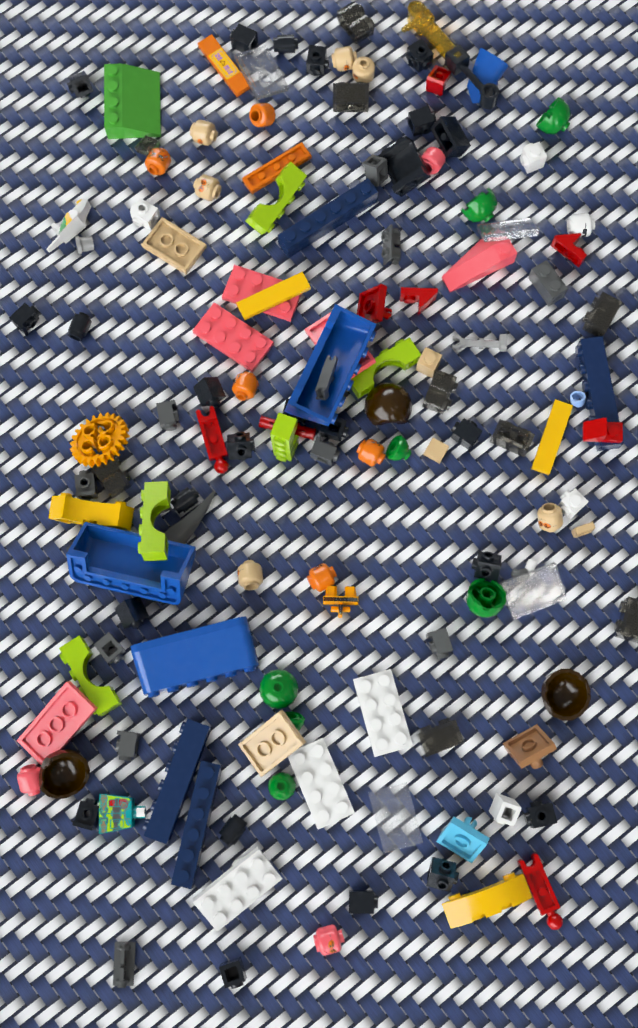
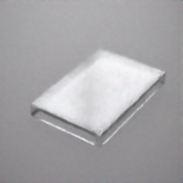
M267 46L235 54L234 59L256 100L288 91L289 87Z
M531 218L477 224V231L484 242L539 235V228Z
M554 562L500 582L506 591L505 598L512 619H517L567 600L557 565Z
M407 782L368 792L384 853L423 843Z

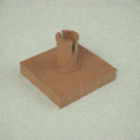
M537 724L503 743L505 750L521 769L528 765H531L533 769L542 767L543 760L541 758L557 750L555 743Z

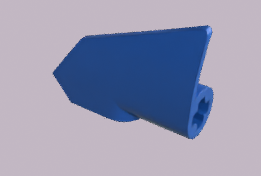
M480 48L472 72L484 85L493 83L498 86V81L508 68V64L489 51ZM469 80L467 87L472 104L480 103V91Z

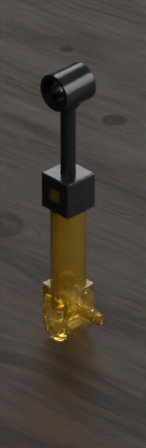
M421 1L410 2L407 10L408 23L402 27V32L405 33L414 29L419 36L423 35L445 59V66L454 76L463 72L480 91L479 102L481 107L493 109L498 101V86L493 83L484 85L469 69V54L461 45L456 46L435 23V16L427 9L424 3Z

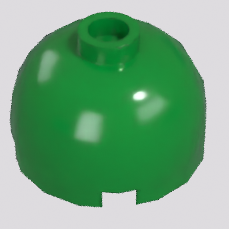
M558 97L549 106L547 112H544L536 127L545 134L550 135L557 134L560 130L564 132L570 125L568 122L571 116L569 105Z
M490 187L486 188L488 191L486 194L481 192L467 203L466 206L468 208L466 210L463 208L460 210L469 221L478 223L484 220L487 222L495 216L493 212L497 208V198Z
M485 578L474 580L470 584L466 595L468 608L472 613L482 618L496 616L506 603V591L496 581L488 582L485 581Z
M282 669L271 670L265 674L259 687L260 696L264 703L275 709L287 708L293 704L299 690L297 680L293 674Z

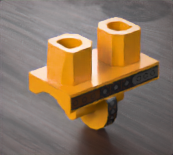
M328 586L325 596H323V605H339L331 606V612H338V618H342V612H350V607H344L343 605H358L355 587L347 586L345 587V596H337V586Z

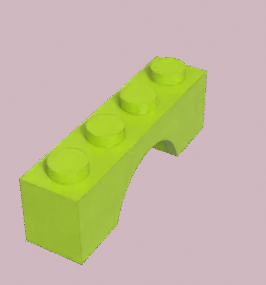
M289 162L275 179L279 187V198L276 204H258L245 222L261 235L266 232L270 233L275 226L273 222L276 218L280 219L285 213L284 207L286 204L290 205L295 199L294 193L300 191L305 185L304 180L307 175L292 162Z
M410 337L406 340H399L391 349L386 348L382 350L379 356L375 358V364L351 379L354 381L351 386L352 391L358 399L374 388L373 378L377 371L386 366H397L406 371L417 364L421 353Z
M278 413L270 433L273 454L276 456V459L282 462L287 460L292 462L299 444V436L295 435L298 421L296 418L282 413Z
M168 481L145 482L144 490H141L143 507H140L142 524H139L141 542H138V553L142 555L144 561L168 560L169 542L165 533L154 528V522L162 511L170 508L171 489Z
M79 635L59 648L61 660L65 665L68 663L71 668L69 671L74 681L78 680L81 685L79 690L97 707V710L93 713L94 715L98 714V716L102 717L122 705L113 687L96 686L88 678L87 664L93 653L83 637Z

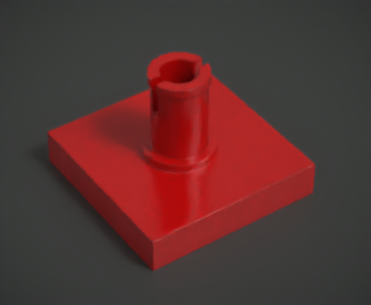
M380 284L360 293L357 315L375 324L381 322L383 318L388 320L392 315V309L384 307L387 286Z

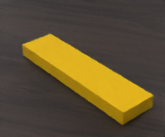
M300 272L236 302V305L243 319L247 320L311 290V287L304 273Z
M555 399L531 467L532 470L546 475L550 474L573 405Z

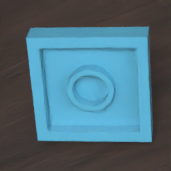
M453 816L436 842L472 863L488 844L490 838L475 830L477 821L474 819L472 824H470L472 817H466L464 822Z

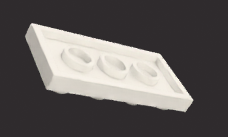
M391 669L353 679L374 757L413 747Z
M323 738L297 749L288 756L318 830L355 813Z
M257 846L192 898V901L218 932L281 881L282 877Z

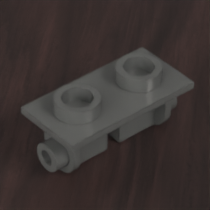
M390 224L382 232L381 236L383 241L381 253L383 265H386L389 261L396 265L401 260L400 248L394 247V245L400 246V231L398 228H393V224Z
M115 941L113 986L118 988L134 986L136 942Z

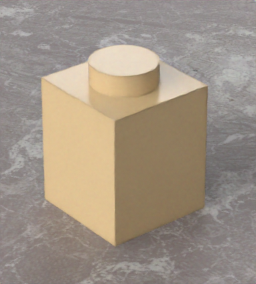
M425 347L417 362L416 371L433 378L441 362L442 354Z

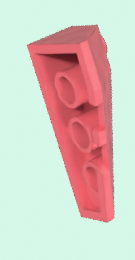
M497 231L477 242L442 276V280L451 293L514 263L517 252L510 239Z

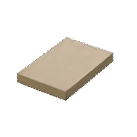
M161 217L141 244L144 249L186 275L207 248L204 242Z
M282 709L240 742L238 746L262 777L304 745L306 741Z

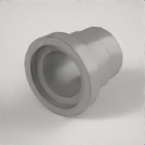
M75 236L78 254L94 250L92 236Z

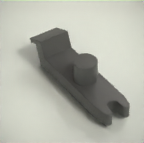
M328 355L315 389L316 399L327 400L329 397L328 389L331 382L334 381L333 375L338 362L336 356L331 360L332 358Z

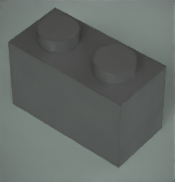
M548 260L531 269L528 279L548 307L564 298L568 288Z

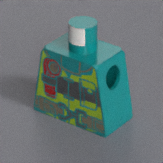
M99 794V834L135 827V819L146 818V806H135V798Z

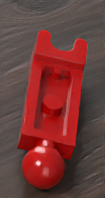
M210 406V414L208 416H203L201 411L197 410L196 415L209 460H216L214 464L215 471L219 474H224L227 472L229 464L223 457H227L228 454L214 406Z
M531 854L533 862L530 866H527L523 860L518 859L517 863L525 876L540 915H548L547 925L552 930L560 929L563 925V919L561 915L555 913V910L561 907L538 854Z

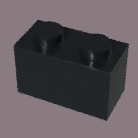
M441 116L430 128L445 157H461L471 146L455 116Z

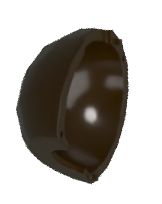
M387 382L377 385L369 392L365 399L364 409L367 418L375 426L386 423L405 424L412 413V402L409 393L403 387Z
M560 669L549 674L542 684L543 703L546 710L553 717L562 721L574 720L587 710L591 700V689L587 679L579 672L572 669Z
M70 749L58 750L49 754L44 759L39 772L41 791L47 797L54 799H64L77 794L84 788L89 779L90 768L87 760L78 752Z

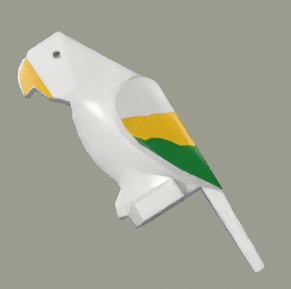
M83 198L76 201V206L66 213L62 221L51 224L53 231L57 234V238L46 249L49 253L63 242L65 244L86 228V217L91 209L88 200Z

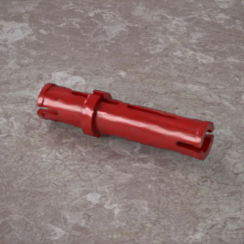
M261 416L259 427L272 430L276 419ZM298 423L295 435L314 440L316 428L301 426Z

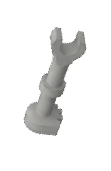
M500 334L499 340H484V338L469 340L459 335L453 336V341L459 342L458 345H452V350L454 351L465 347H479V349H484V347L499 348L500 352H506L507 334Z

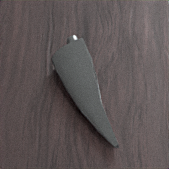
M214 491L191 513L165 532L167 540L182 544L187 543L206 514L214 497Z

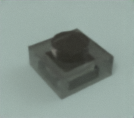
M145 135L135 146V149L138 153L148 156L153 148H159L161 145L159 140Z

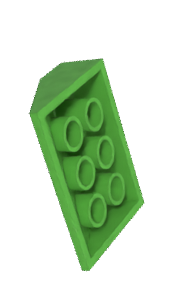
M122 63L104 64V128L108 139L161 137L160 72Z

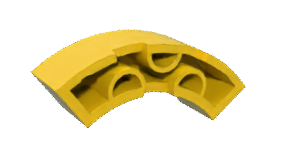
M61 493L59 496H52L49 519L67 524H82V526L84 522L131 531L134 508L127 506V503L122 501H116L115 504L92 502L73 498L72 494Z
M514 872L502 876L503 880L464 895H460L459 892L448 896L449 900L442 903L450 928L466 925L483 917L493 916L501 913L504 909L515 907L533 898L524 874L515 875Z

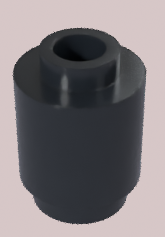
M294 34L273 37L274 52L279 54L295 53V49H298V38H294Z
M83 312L74 314L68 329V336L76 341H82L86 337L92 323L89 319L90 316Z
M186 487L175 495L170 503L179 514L181 512L185 513L199 502L197 500L199 495L194 488L189 489Z
M234 814L219 831V834L222 835L219 839L228 846L231 843L235 845L245 832V827L248 823Z

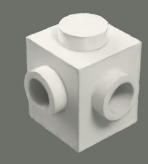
M540 141L534 144H527L520 156V162L527 174L543 168L547 159Z
M141 198L130 209L133 223L139 227L143 226L150 231L161 217L157 207Z
M574 488L571 492L567 490L560 496L561 502L557 506L571 520L589 501Z
M496 793L489 812L497 823L515 826L522 808L515 799Z

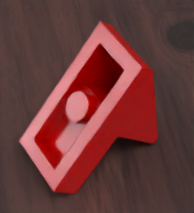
M435 65L427 76L426 91L442 96L452 72L449 69Z
M581 233L556 235L553 238L551 246L577 267L584 263L587 256L582 248L575 246L581 237Z
M401 287L400 301L407 304L418 302L419 315L436 300L438 288Z
M607 418L583 422V441L621 443L623 441V422H607Z

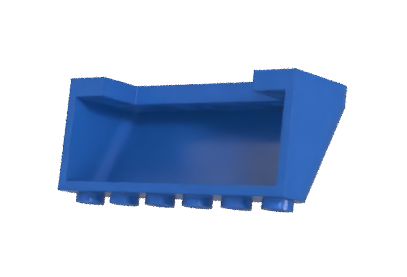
M335 304L284 412L325 426H329L330 423L334 424L338 416L335 413L337 407L341 408L346 399L343 396L345 390L349 391L354 382L351 380L353 373L357 375L362 365L359 363L360 358H365L369 350L366 347L368 341L372 342L377 333L374 331L376 324ZM328 355L332 358L331 360L336 356L338 362L333 375L334 381L331 382L328 389L329 397L327 400L316 399L315 389Z
M84 522L66 556L69 575L78 583L177 605L181 602L196 555V547L168 540V560L144 561L142 555L138 553V542H141V536L138 533Z
M246 616L130 646L143 694L145 696L148 695V698L160 696V692L166 690L168 693L179 691V687L187 685V688L199 685L198 682L206 680V683L218 680L217 677L223 675L226 678L233 677L242 670L245 673L256 670V667L260 666L249 621Z

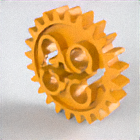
M107 412L105 416L100 413L98 418L93 415L91 421L86 419V424H80L81 429L75 430L77 435L72 436L74 441L70 442L72 446L70 450L79 464H83L85 467L88 464L91 468L95 464L100 467L101 462L107 465L108 460L114 461L113 456H120L119 450H125L123 445L128 444L126 439L130 435L127 433L129 432L127 424L120 416H116L115 413L110 415ZM98 425L103 426L106 429V431H104L101 427H99L98 429ZM93 449H96L98 453H100L101 451L102 454H96V452Z

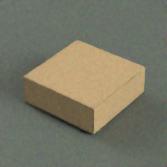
M432 438L423 455L440 464L449 446Z
M593 522L574 528L571 533L573 538H578L591 533L596 527Z

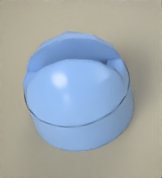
M575 391L570 395V402L573 406L579 408L585 404L586 396L582 391Z

